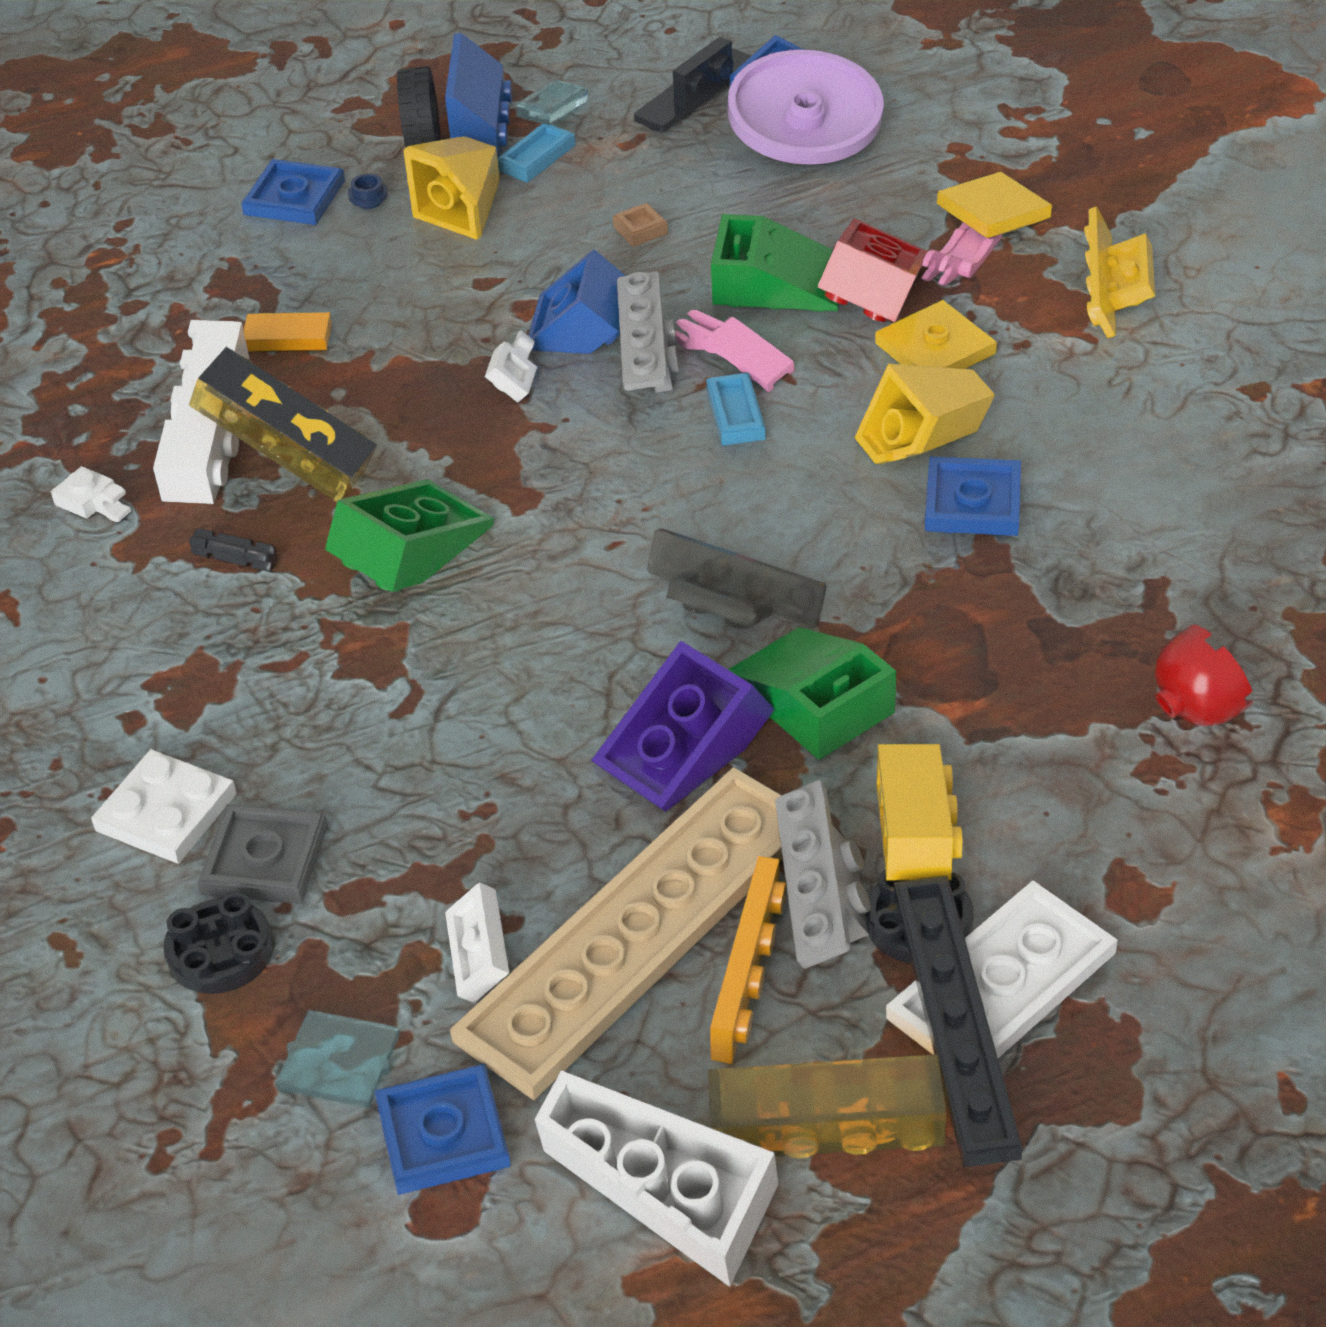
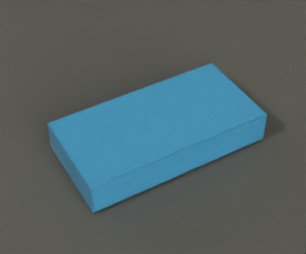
M544 122L497 158L499 172L528 183L575 146V134Z
M749 373L706 379L707 394L722 446L766 440L765 425Z

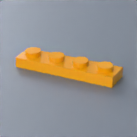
M758 856L710 1026V1053L712 1061L733 1064L738 1043L747 1044L750 1037L753 1011L747 1010L750 998L759 1000L761 996L765 967L759 966L762 955L771 956L776 924H772L771 919L773 913L782 914L787 894L786 882L779 881V859Z

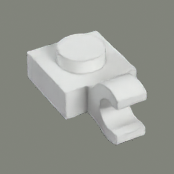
M522 330L518 332L516 340L512 345L504 341L493 351L485 377L497 389L505 392L516 402H519L529 394L537 366L528 360L530 351L534 346V340Z
M82 466L50 491L56 506L86 519L97 511L110 520L119 522L131 512L129 506L118 501L126 494L125 489L115 484L113 479Z

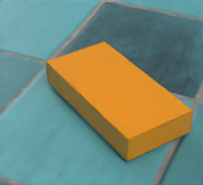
M330 312L247 314L244 326L248 352L327 350L332 327Z

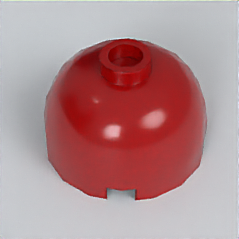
M1194 624L1182 630L1162 648L1155 666V680L1160 690L1155 694V697L1160 707L1171 718L1179 715L1185 721L1202 727L1223 724L1252 706L1253 701L1245 699L1252 693V688L1244 671L1227 648L1223 645L1215 651L1205 641L1212 634L1205 628Z

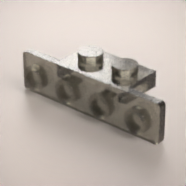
M664 528L656 530L653 535L647 571L655 576L670 580L666 598L683 603L682 607L687 611L699 614L712 613L725 618L726 624L744 629L751 628L770 616L808 629H814L819 625L827 589L825 583Z

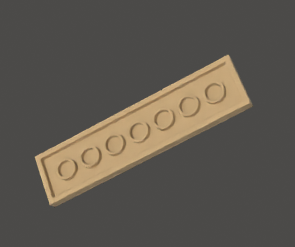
M733 767L450 1029L452 1043L480 1063L485 1064L487 1068L532 1100H535L557 1079L560 1071H565L748 893L758 856L779 859V862L783 859L775 803L776 799L781 795Z

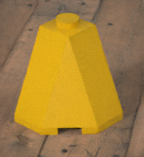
M462 136L411 145L405 148L403 151L413 217L478 240L483 234L500 181L496 147Z
M888 364L854 438L875 464H885L922 454L977 432L995 394L974 370Z

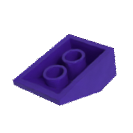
M680 640L591 761L666 812L743 752L775 709L753 685Z

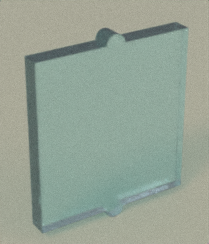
M308 1010L295 1041L287 1044L289 1055L277 1079V1089L370 1108L375 1097L374 1091L378 1089L383 1075H388L391 1071L389 1060L400 1035L399 1027Z

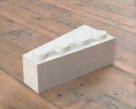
M191 320L188 335L192 338L193 347L192 350H183L180 360L181 369H184L182 386H174L171 396L172 420H165L153 469L162 501L214 504L220 486H225L227 483L228 464L231 457L237 455L239 434L241 429L246 428L248 425L249 411L198 379V377L226 346L248 361L250 359L242 322Z
M560 1071L535 1118L544 1152L730 1287L778 1187L774 1152Z

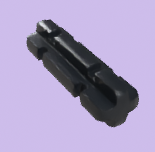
M196 529L189 540L191 552L195 555L210 558L211 554H213V559L245 567H249L250 563H252V568L262 571L272 570L278 560L277 548L273 544L258 541L254 545V540L225 533H218L215 536L216 532L212 530Z

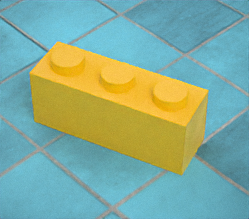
M878 744L876 791L886 881L916 880L946 875L948 880H951L952 859L962 858L961 826H957V797L952 795V765H943L940 744Z

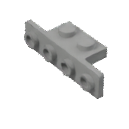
M657 271L647 273L636 272L629 276L619 277L617 279L624 389L629 391L655 387L656 393L673 390L672 372H679L676 347L671 346L677 345L673 319L665 320L659 273Z
M820 780L784 794L775 801L796 959L803 968H809L846 953L851 948V942L869 935L865 913L871 910V904L868 894L861 884L859 871L864 869L863 858L853 840L846 841L832 825L827 790Z

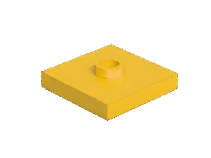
M944 300L884 327L875 333V344L901 365L966 369L996 354L997 341Z

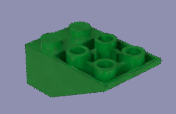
M722 214L711 260L712 305L766 307L775 310L783 308L802 309L815 312L838 311L839 303L828 299L824 295L826 291L818 288L833 249L764 216Z
M798 627L727 669L753 685L775 709L770 718L818 760L895 713L896 670L863 643Z

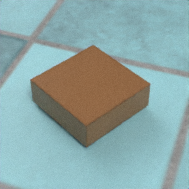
M648 203L613 215V227L632 247L668 234L667 221Z

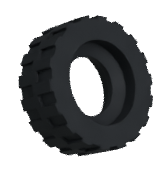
M425 66L399 69L397 71L398 104L406 148L411 145L440 141L439 112L431 68Z

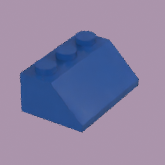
M454 33L445 94L450 139L465 136L495 146L498 158L501 154V147L508 146L507 125H510L509 104L512 103L511 80H505L504 68L500 62L462 33Z

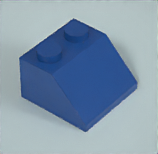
M593 249L540 294L528 334L534 340V346L531 351L591 354L603 343L606 345L611 344L620 334L617 279L626 275Z

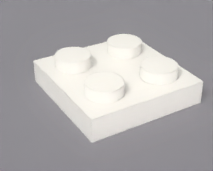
M150 749L91 819L95 831L179 864L225 809L226 804H229L237 793L233 780Z

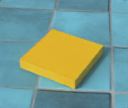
M1002 172L940 190L937 194V204L986 238L1051 218L1052 204Z

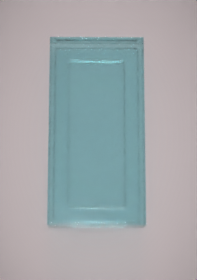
M554 80L519 101L516 107V116L550 125L586 103L588 89L583 86Z

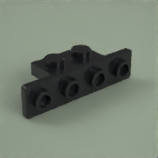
M718 37L673 70V85L634 113V121L655 131H666L730 83V75L747 61L751 55L733 49L731 40Z

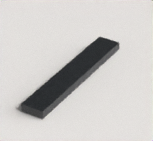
M948 876L894 882V898L963 1168L1021 1160L1023 1149Z

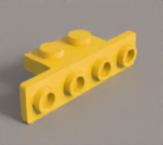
M1096 206L1089 209V225L1084 227L1085 236L1090 246V250L1085 251L1086 261L1091 274L1086 276L1087 288L1091 295V301L1087 302V311L1092 324L1095 327L1100 325L1106 337L1111 338L1116 336V310L1127 306H1135L1155 297L1153 250L1146 233L1112 246L1111 232Z

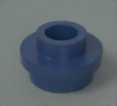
M371 173L354 177L348 190L349 201L363 209H372L379 206L388 196L387 186L382 182L381 177Z

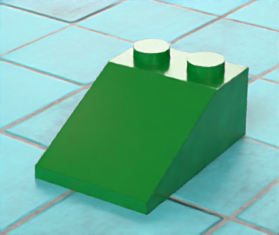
M429 479L337 500L325 550L341 559L344 566L358 570L375 580L378 587L387 591L397 592L403 588L424 583L493 526L495 518Z

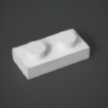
M480 882L445 912L457 996L473 1003L509 974L496 889Z

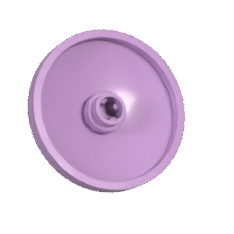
M788 50L769 54L744 67L736 75L729 88L728 118L736 135L753 150L783 162L812 165L845 159L869 145L876 137L882 124L883 95L875 79L856 63L827 52Z

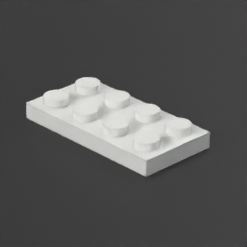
M1031 881L965 938L997 1057L999 1058L1116 953L1118 940L1035 881ZM915 980L886 1005V1019L934 1055Z

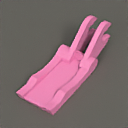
M963 222L959 228L955 229L950 240L940 252L932 249L927 252L922 266L928 267L921 279L930 281L941 272H944L938 284L946 286L959 275L971 278L1000 241L1002 234L986 238Z
M691 310L687 314L699 325L686 319H680L675 322L689 335L688 338L685 334L677 330L675 331L676 340L682 347L690 350H706L709 353H716L736 366L741 373H749L750 379L756 381L768 393L774 389L773 384L788 373L790 375L795 371L793 360L734 317H729L726 321L722 322L698 310Z

